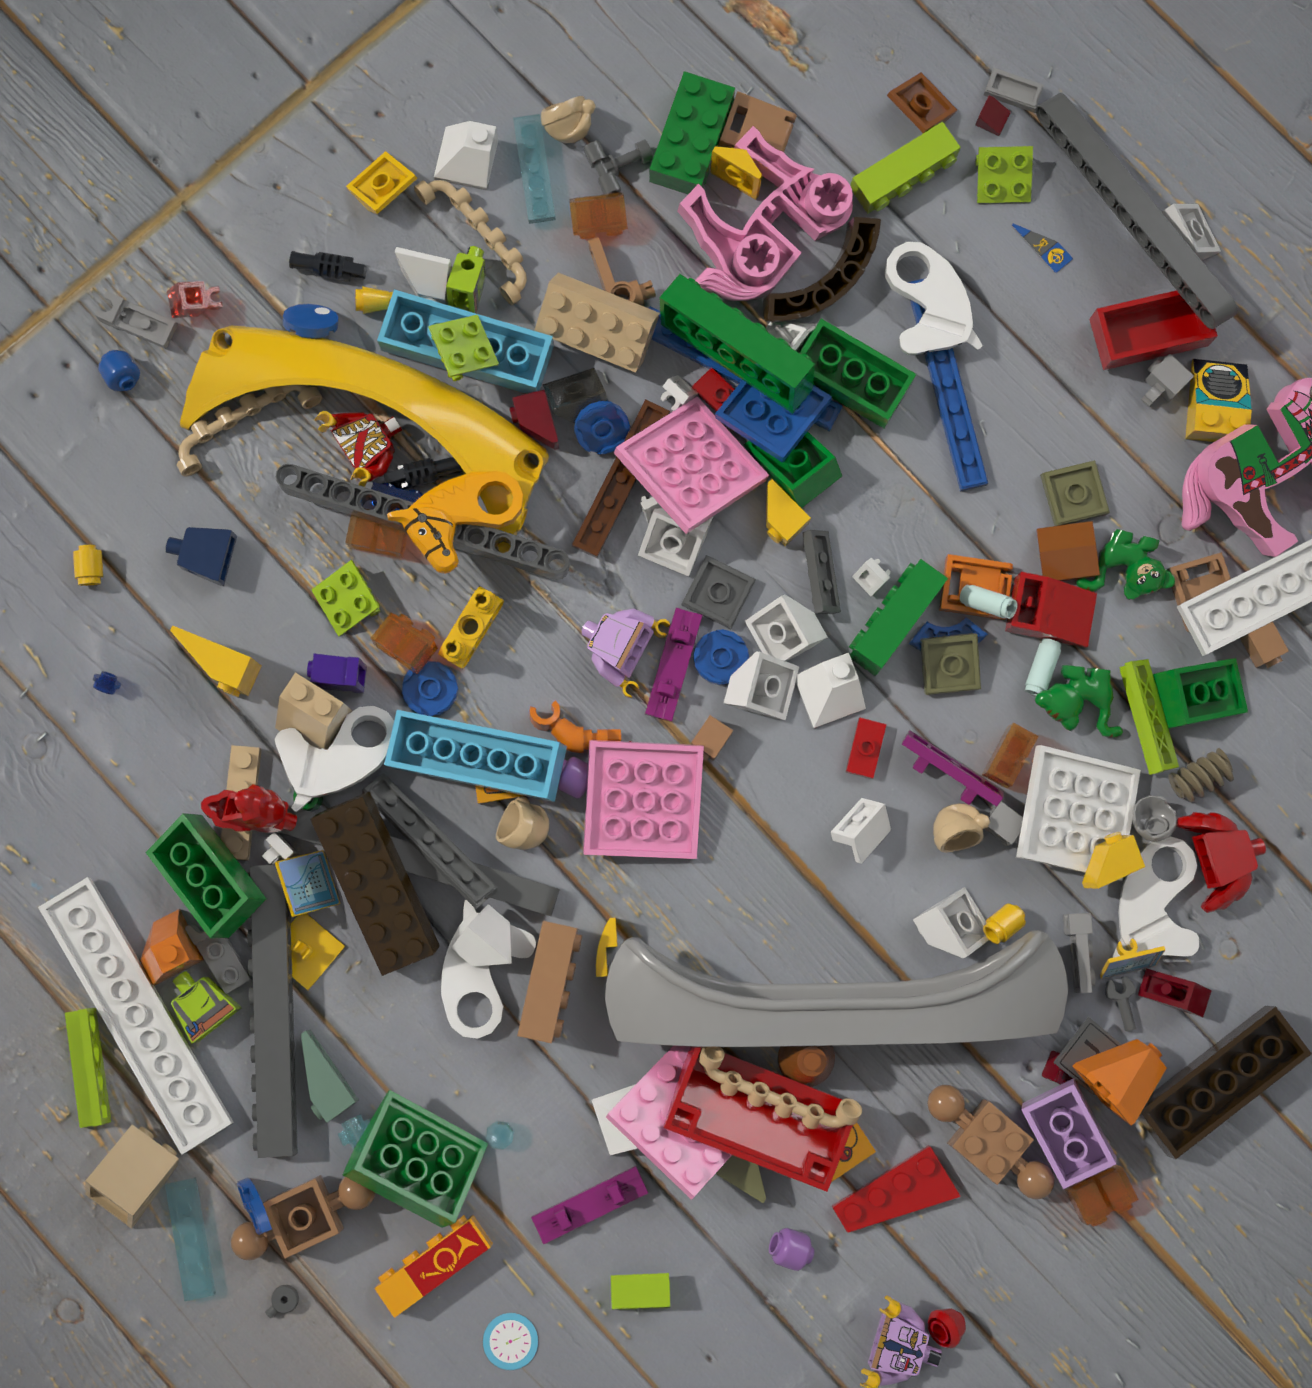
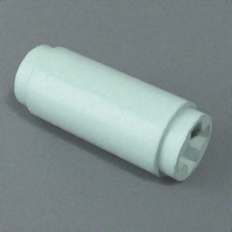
M965 585L960 593V601L965 606L1001 618L1010 619L1017 610V601L1012 599V597L979 586Z
M1043 638L1025 684V692L1036 696L1039 692L1048 689L1061 652V644L1059 642Z

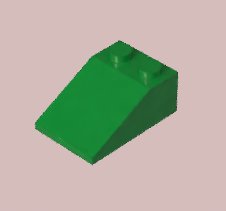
M809 432L804 435L783 463L750 441L744 444L746 450L769 474L770 479H773L801 508L842 477L836 457Z
M1236 658L1176 668L1153 674L1168 728L1248 712Z

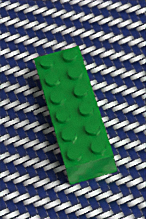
M679 274L659 297L660 318L663 327L792 414L813 390L815 363H813L808 355L798 353L784 339L774 337L768 333L763 325L753 323L739 309L729 307L723 303L718 295L708 293L702 289L694 279H687Z

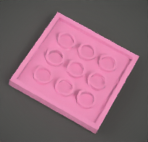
M698 397L623 442L614 451L619 460L685 534L764 483L769 477V474L728 429L715 418V415Z
M589 740L583 854L697 859L704 746Z
M673 1045L607 1114L606 1118L692 1200L732 1155L663 1128L683 1064L691 1047Z

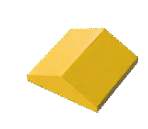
M714 147L710 173L756 200L760 192L762 174L747 150Z
M385 151L354 178L346 188L368 211L378 214L418 178Z

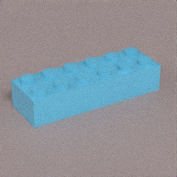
M394 289L377 339L381 351L446 370L444 363L441 361V356L438 354L436 344L431 338L432 335L428 326L478 315L499 365L462 375L526 394L540 391L554 348L553 336Z
M397 710L384 765L397 770L555 802L567 746L557 741Z

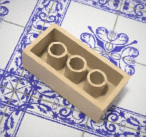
M558 272L549 281L534 331L553 336V340L636 373L644 362L660 313Z

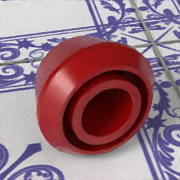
M952 1308L932 1311L928 1318V1330L933 1340L940 1346L950 1349L955 1348L959 1344L966 1331V1322L963 1315Z

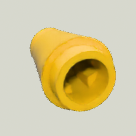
M362 286V289H355L356 311H363V314L387 310L393 292Z

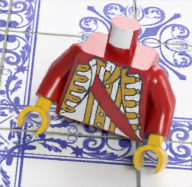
M322 411L317 415L314 420H322L325 423L318 430L324 433L331 426L333 429L330 431L355 470L350 478L351 480L359 478L361 481L358 485L365 487L367 482H371L387 472L395 452L389 438L402 431L394 416L379 425L372 413L330 414L327 411Z

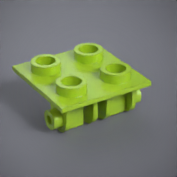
M1033 146L978 148V155L975 158V164L978 166L977 203L1031 202Z
M478 315L428 326L432 335L431 338L435 342L438 354L441 356V361L448 372L447 375L454 382L461 380L464 373L499 365Z
M353 560L347 562L311 589L338 637L367 616L373 617L380 613L379 602L374 598L371 593L372 590L367 586L368 583L364 581L359 568L356 567Z

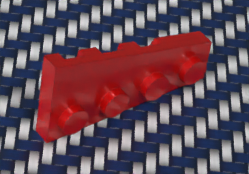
M928 1145L833 1204L832 1208L848 1233L961 1196L934 1151Z

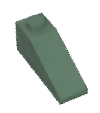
M306 1030L301 1034L309 1095L313 1103L311 1109L319 1120L324 1119L328 1123L359 1101V1098L312 1031Z

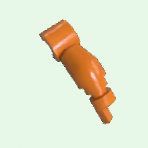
M556 700L551 704V710L554 714L547 719L540 718L536 713V708L530 706L529 714L532 725L542 731L552 729L551 734L558 742L567 746V751L584 753V750H589V740L621 741V729H597V733H592V729L583 730V727L576 726L568 719H561L560 706Z

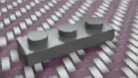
M808 530L802 532L815 614L839 613L841 609L829 531Z

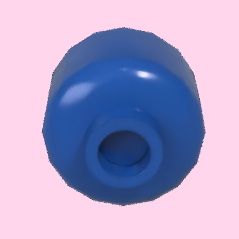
M112 350L101 358L98 370L108 388L113 391H129L134 388L140 378V370L129 353Z

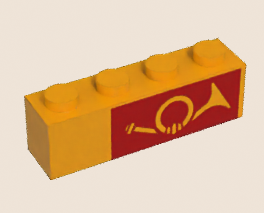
M465 1215L461 1216L456 1220V1223L450 1225L452 1230L446 1235L442 1236L439 1232L426 1242L428 1248L420 1254L417 1250H414L402 1259L404 1263L402 1267L396 1271L391 1267L378 1277L380 1283L374 1289L394 1318L491 1248L493 1242L474 1215L468 1219Z

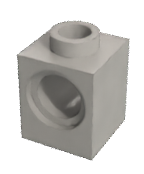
M1001 801L987 815L990 824L985 830L1007 846L1012 845L1014 842L1018 844L1023 817Z

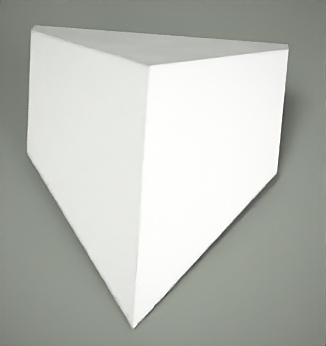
M770 322L766 329L774 337L784 339L792 349L800 353L818 323Z
M488 904L466 927L451 949L472 967L512 964L510 922Z

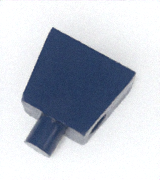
M188 527L183 540L173 537L168 538L166 553L179 556L177 565L182 570L217 585L224 586L237 535L228 529Z

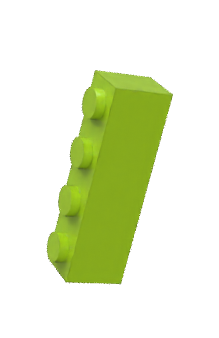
M942 121L854 176L850 185L852 192L867 214L873 210L878 212L884 209L892 198L897 195L900 198L909 193L913 188L912 186L916 183H925L935 175L934 172L943 167L945 170L951 167L957 161L961 147Z

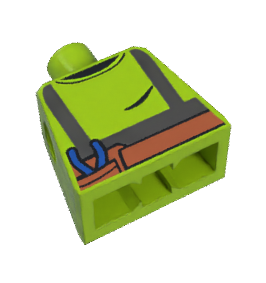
M470 246L467 254H457L446 285L449 306L477 314L486 278L485 259H483L484 251L481 248Z
M184 971L172 981L182 994L175 998L171 1005L192 1044L200 1042L242 1009L233 998L225 994L223 989L209 977H202L195 982L190 974Z

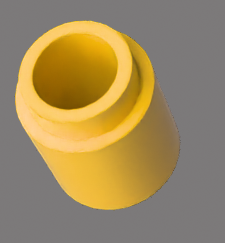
M96 545L78 546L79 550L73 551L75 579H78V585H100L101 578H103L102 550H97Z
M1005 904L986 920V924L983 926L986 937L995 944L1006 942L1025 926V913L1017 905Z

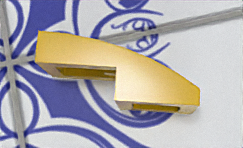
M609 918L602 932L596 955V977L608 976L606 947H618L616 918Z

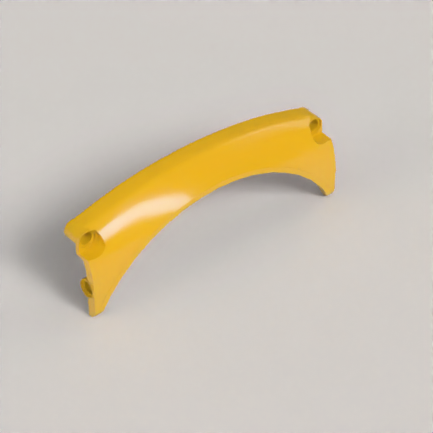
M227 326L214 332L209 350L201 353L186 392V401L180 419V426L182 428L190 430L194 423L224 402L242 394L264 388L286 385H317L347 390L372 398L416 422L438 440L456 459L466 474L498 471L507 473L518 481L523 492L522 513L513 524L498 530L517 535V532L521 530L527 516L528 509L526 506L535 484L539 480L542 468L548 462V452L543 446L508 420L460 390L417 369L382 355L325 338L300 337L296 335V332ZM226 333L232 337L231 346L225 341ZM529 453H534L538 456L539 465L530 463L528 459ZM497 485L487 487L479 495L488 514L493 515L502 514L507 511L513 501L510 492L504 487ZM507 542L499 543L500 553L508 552L511 545Z

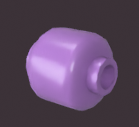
M571 757L568 761L564 760L558 789L574 798H581L587 791L588 763L576 757Z
M783 1228L772 1236L769 1244V1254L772 1255L776 1265L799 1271L806 1264L811 1263L814 1256V1248L811 1247V1239L807 1234L790 1228Z

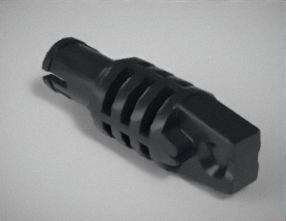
M291 251L289 267L291 269L313 271V274L319 277L350 282L351 277L365 279L367 267L364 264L354 263L353 257L324 252L311 255Z
M454 457L436 461L427 458L399 465L397 470L384 473V478L389 489L402 487V490L434 483L441 476L461 473L462 468Z

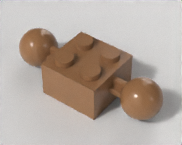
M940 1085L931 1091L927 1101L931 1115L941 1122L954 1121L960 1126L947 1144L990 1181L998 1185L1009 1170L1017 1175L1018 1188L1026 1197L1042 1199L1051 1193L1055 1181L1051 1169L1042 1162H1027L1021 1157L1034 1139L990 1101L983 1099L974 1111L970 1113L964 1108V1097L956 1087Z
M319 1175L263 1202L272 1230L258 1235L253 1222H245L239 1225L232 1234V1250L236 1256L243 1260H255L265 1253L269 1242L276 1239L284 1258L290 1257L339 1234L344 1227L336 1210L345 1206L352 1210L364 1209L372 1203L376 1193L344 1177L340 1182L338 1190L329 1194L322 1176Z

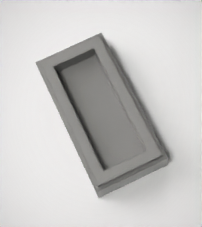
M993 67L984 96L988 97L990 95L998 101L1034 113L1044 85Z

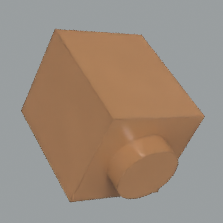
M1273 622L1240 638L1255 667L1265 664L1269 668L1283 661L1281 655L1289 652Z
M709 715L691 742V745H703V760L707 761L709 758L714 761L732 735L733 730Z

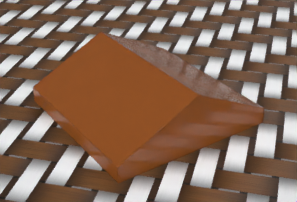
M922 72L887 94L893 103L922 133H925L942 121L945 123L957 112V109Z
M1093 521L1037 529L1042 576L1059 581L1100 576Z

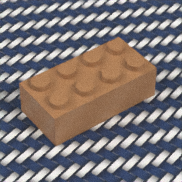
M547 921L542 922L517 1036L551 1044L555 1038L561 1037L564 1020L559 1019L561 1009H567L570 992L565 991L567 980L572 981L574 978L576 963L571 962L574 951H580L583 935L578 934V928Z

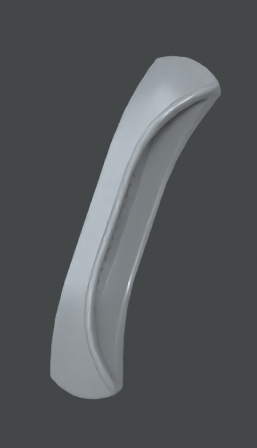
M1040 930L1030 931L996 954L967 968L933 978L901 982L809 984L736 982L702 974L672 961L639 938L631 937L622 943L610 965L606 981L605 1002L612 1030L617 1041L697 1047L933 1044L1017 1039L1057 1033L1064 1017L1068 985L1063 960L1056 945L1047 933Z

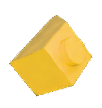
M771 479L766 488L767 534L775 543L779 544L781 542L786 546L809 524L811 517Z
M1115 832L1105 836V842L1095 846L1082 881L1084 888L1099 889L1145 867L1134 835H1122L1121 832Z

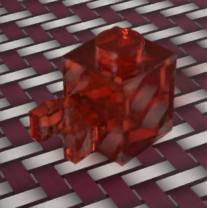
M204 281L177 282L167 291L172 318L198 317L207 309L219 310L222 308V302H214L210 297L211 294L216 295L220 292L219 286L210 287L206 290Z

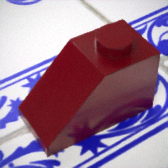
M545 390L513 397L514 407L509 408L513 424L519 422L521 431L554 450L559 449V442Z
M1146 968L1138 996L1203 1018L1212 990L1196 982Z

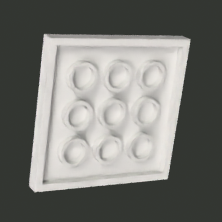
M1037 745L1035 747L1016 857L1086 873L1095 846L1105 842V836L1115 832H1121L1122 835H1130L1133 808L1135 806L1141 770Z

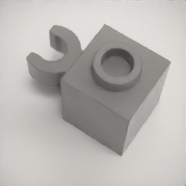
M1171 354L1164 360L1158 357L1147 369L1150 374L1144 381L1152 388L1141 400L1149 407L1161 395L1169 403L1194 375Z

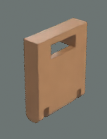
M737 91L718 145L734 148L735 144L754 126L769 145L784 152L793 129L792 123L795 122L797 115ZM735 113L745 116L740 133L730 130Z
M1222 552L1167 569L1175 578V585L1171 588L1177 606L1231 579ZM1207 564L1210 574L1188 580V569ZM1183 620L1185 629H1186L1187 632H1189V630H1188V628H1187V626H1186V624H1185V622H1184V620Z

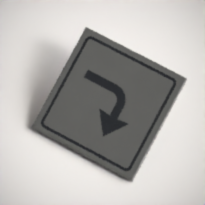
M1088 1017L1053 1063L1094 1095L1093 1091L1072 1066L1078 1061L1122 1044Z

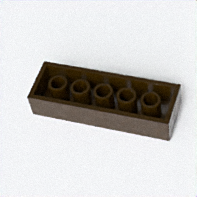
M370 791L313 816L310 819L381 975L384 976L434 955L440 944Z
M1264 1006L1156 1089L1150 1096L1138 1119L1166 1156L1177 1159L1312 1053L1276 1006Z

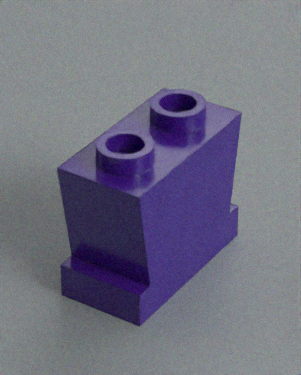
M314 653L313 661L309 660L307 677L311 678V683L323 690L364 693L367 665L358 657H341Z

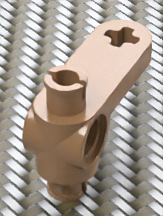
M596 237L587 240L590 254L604 291L616 296L626 295L629 297V301L641 306H645L644 300L656 297L651 280L642 284H638L637 280L615 282L600 239Z

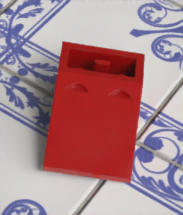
M1020 572L1014 579L1011 596L1012 599L1017 601V610L1012 618H1007L1005 632L1040 639L1048 638L1060 643L1088 648L1097 593L1050 577Z

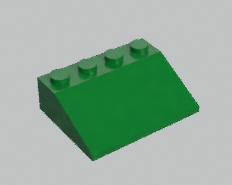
M389 1090L356 1144L342 1175L431 1223L444 1228L456 1223L488 1143Z

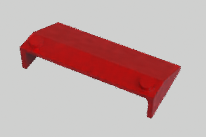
M691 1046L683 1064L663 1128L828 1192L853 1125L832 1128L819 1124L817 1128L809 1129L802 1122L803 1116L792 1112L790 1117L782 1118L776 1114L775 1105L765 1102L763 1106L755 1107L749 1103L748 1094L737 1091L734 1096H728L721 1091V1083L711 1079L699 1062V1054L702 1047ZM724 1053V1059L720 1067L717 1068L725 1073L735 1071L741 1075L743 1080L753 1084L756 1082L765 1083L770 1091L777 1094L790 1093L796 1098L797 1102L804 1105L817 1104L823 1108L824 1113L836 1116V1110L843 1100Z

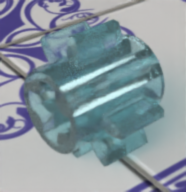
M360 1114L341 1123L344 1131L338 1133L342 1145L345 1146L350 1143L352 1150H354L371 1119L369 1118L364 1121Z

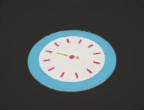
M505 1313L494 1318L488 1324L483 1336V1348L487 1358L495 1366L504 1370H516L527 1365L533 1359L538 1347V1335L534 1325L526 1317L516 1313Z

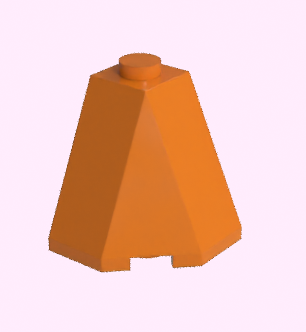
M180 909L153 922L140 962L154 986L204 961L197 946L194 945L185 930L188 924Z
M1138 1039L1078 1061L1072 1066L1101 1103L1131 1126L1138 1119L1167 1069L1160 1060L1163 1056L1152 1043L1146 1045Z

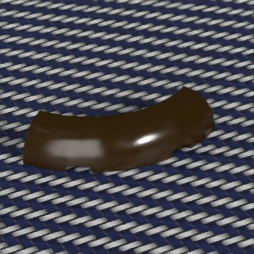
M853 217L847 223L846 235L840 254L828 273L819 281L804 289L786 293H769L763 299L765 321L783 322L808 317L826 309L847 294L865 272L876 249L881 219Z

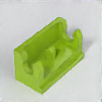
M669 1273L611 1275L612 1310L670 1308Z

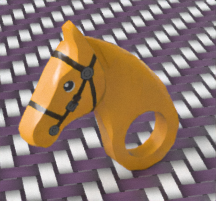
M498 471L472 472L437 485L422 495L408 509L389 512L387 517L389 521L402 523L412 542L438 573L446 574L453 571L459 564L457 553L453 547L456 526L467 524L500 529L513 524L522 513L523 492L518 481L507 473ZM489 486H502L512 495V505L504 513L497 515L488 514L479 506V495Z

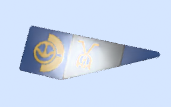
M1014 223L1012 224L1055 273L1073 259L1059 242Z

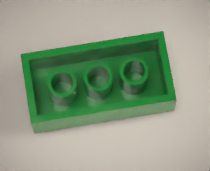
M683 72L649 169V182L685 194H689L698 184L704 189L711 169L712 151L714 147L719 146L718 144L734 101L735 87L689 72Z
M822 318L800 352L808 355L813 363H815L814 386L830 395L832 399L885 429L916 376V373Z
M922 559L916 565L910 563L898 579L901 586L897 587L894 584L881 602L885 606L882 610L877 607L865 624L869 628L867 632L861 629L849 646L853 650L850 654L851 659L876 676L948 578Z
M183 813L145 852L209 938H229L267 899L203 815Z

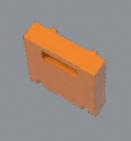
M948 554L944 568V576L948 580L942 586L939 611L1005 620L1006 618L965 606L960 601V593L965 585H975L1010 597L1012 575L1000 574L1001 570L1012 571L1013 564ZM951 571L960 572L958 596L948 595Z

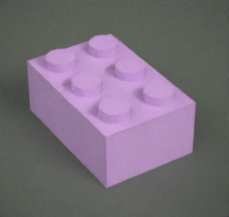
M1071 1079L1022 1104L1021 1110L1063 1189L1116 1165V1155L1075 1079Z

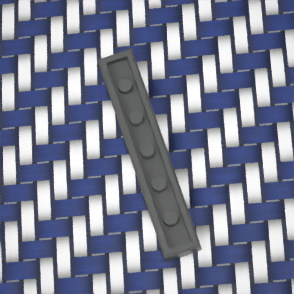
M384 773L362 789V794L370 791L379 812L475 909L497 892L498 887Z

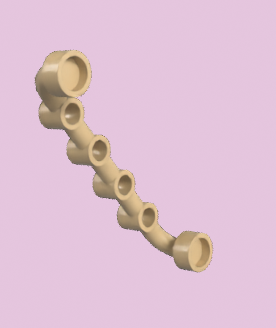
M422 180L415 185L414 191L425 205L436 198L434 193L437 191H442L449 197L453 206L463 213L470 226L481 234L487 246L498 254L504 266L515 274V283L512 284L510 281H507L499 287L503 298L510 305L518 302L521 299L520 292L525 288L527 282L526 272L520 265L523 262V257L515 247L508 250L503 245L506 237L498 227L491 231L485 224L489 221V218L481 207L474 211L468 204L472 201L468 191L464 187L457 191L453 185L443 180H434L428 184Z
M308 385L264 388L266 393L257 398L253 393L241 397L239 400L241 407L234 411H231L230 407L219 409L215 413L217 420L208 425L205 420L194 423L191 426L193 434L185 438L179 446L178 455L180 460L177 463V467L181 475L185 477L191 476L202 467L197 456L194 454L190 455V450L194 445L208 442L213 438L214 434L221 430L233 428L239 420L246 416L258 414L262 407L271 402L277 403L283 400L286 394L291 391L300 392L298 400L304 409L312 408L322 401L317 387H309Z
M702 1047L699 1054V1062L703 1066L705 1073L714 1081L721 1083V1091L724 1094L734 1096L737 1091L748 1094L749 1103L755 1107H761L765 1102L775 1105L776 1114L782 1118L790 1117L792 1112L803 1116L802 1122L809 1129H815L819 1124L832 1128L854 1125L862 1114L860 1104L853 1099H843L836 1110V1116L824 1113L823 1108L817 1104L807 1106L797 1102L796 1098L790 1093L780 1095L772 1092L765 1083L756 1082L753 1084L745 1081L735 1071L727 1073L720 1071L717 1068L720 1067L724 1059V1051L721 1047Z

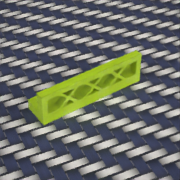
M1149 659L1124 663L1125 666H1121L1119 669L1149 775L1178 768V760Z
M86 1008L66 1012L65 1020L80 1128L94 1127L110 1123L111 1115L96 1008Z

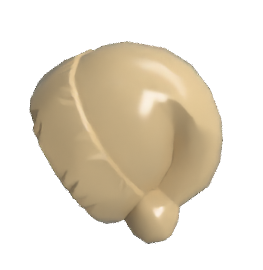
M577 96L565 102L544 108L541 112V123L545 131L558 142L575 143L587 135L591 126V114L594 112L596 105L593 100H585L584 96Z
M525 796L517 797L508 804L501 817L496 832L497 841L506 847L519 850H528L539 846L546 839L549 832V818L546 811L541 806L530 804Z
M958 803L944 807L939 811L933 824L935 845L941 852L947 853L964 850L979 844L984 837L983 829L987 828L990 824L989 817L985 814H980L978 809L967 804Z

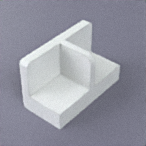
M861 798L831 831L833 841L852 846L857 863L862 864L891 831L885 804Z

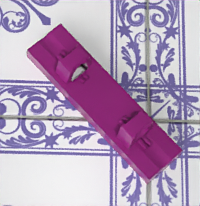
M680 608L675 609L645 715L672 722L703 615ZM674 640H681V641L685 642L686 645H683V644H680V643H676V642H673V641H674Z
M911 730L908 731L902 745L919 755L913 765V769L922 774L929 763L966 786L960 798L966 804L970 805L978 794L996 807L1003 799L1004 791Z
M634 1166L533 1215L531 1218L542 1243L546 1244L648 1194V1190L637 1166ZM566 1209L570 1215L572 1222H570V1220L567 1217Z

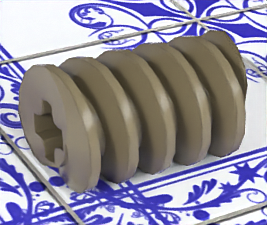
M1220 748L1216 749V753H1208L1206 758H1198L1196 763L1191 762L1187 764V769L1182 767L1177 770V774L1170 773L1168 775L1170 785L1176 795L1181 799L1185 797L1191 803L1195 801L1194 792L1199 797H1204L1203 787L1209 792H1213V782L1222 787L1224 786L1222 777H1225L1229 782L1234 780L1230 760Z

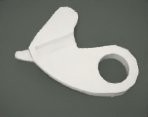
M906 242L895 247L886 261L885 278L893 291L926 309L917 325L901 333L899 337L901 350L907 355H918L951 349L966 342L975 349H980L982 344L972 329L973 319L969 298L961 279L950 263L932 248L921 242ZM916 256L927 264L928 276L922 282L915 284L907 283L899 277L896 270L897 263L904 257Z
M375 706L358 707L347 714L334 742L328 750L311 746L295 728L284 729L277 734L275 738L276 748L288 781L297 794L295 802L291 807L296 813L312 798L347 789L361 782L382 766L386 759L394 720L389 713ZM364 721L377 722L386 731V737L383 742L375 747L367 748L358 745L353 740L351 734L354 727Z
M465 900L463 921L454 934L445 956L442 969L441 996L451 1027L463 1037L478 1039L491 1034L502 1021L504 1005L494 984L489 966L472 967L451 949L466 927L479 914ZM510 924L511 956L529 958L536 948L534 935ZM470 992L484 994L492 1004L491 1018L481 1027L466 1025L458 1015L460 1000Z

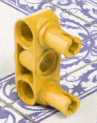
M479 586L443 642L438 655L457 667L464 669L501 610L504 600L491 591ZM477 621V631L471 635L466 634L464 628L466 623Z

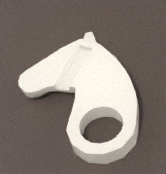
M1171 836L1162 841H1150L1140 851L1145 867L1125 876L1122 885L1118 911L1122 947L1126 951L1132 950L1129 942L1133 938L1138 946L1136 952L1164 946L1165 952L1163 955L1192 956L1199 948L1197 933L1176 925L1169 918L1164 908L1194 879L1197 868L1194 851L1184 840ZM1163 847L1176 851L1183 863L1180 876L1171 882L1159 879L1151 866L1155 852ZM1117 949L1114 951L1113 958L1120 956Z

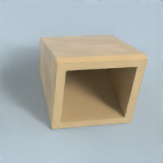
M295 672L279 696L275 728L279 731L295 728L311 746L328 750L334 742L347 714L353 710Z
M134 1125L129 1127L85 1181L86 1196L131 1229L176 1169L179 1160L176 1157L177 1152L165 1143L161 1146L153 1140L154 1136L144 1127L138 1129Z

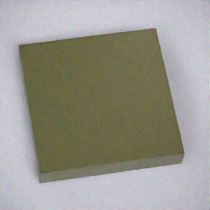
M1095 460L1044 472L1040 475L1054 526L1067 525L1110 513Z
M976 633L920 638L925 695L981 689L978 637Z

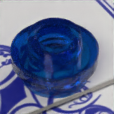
M102 671L101 674H94L93 687L106 694H115L116 689H120L121 683L117 681L118 677L106 671Z

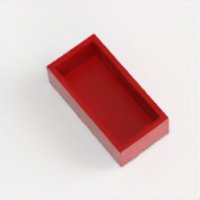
M1177 290L1097 308L1089 319L1103 370L1160 358L1169 354L1173 355L1208 347L1218 336L1216 328L1209 329L1204 325Z

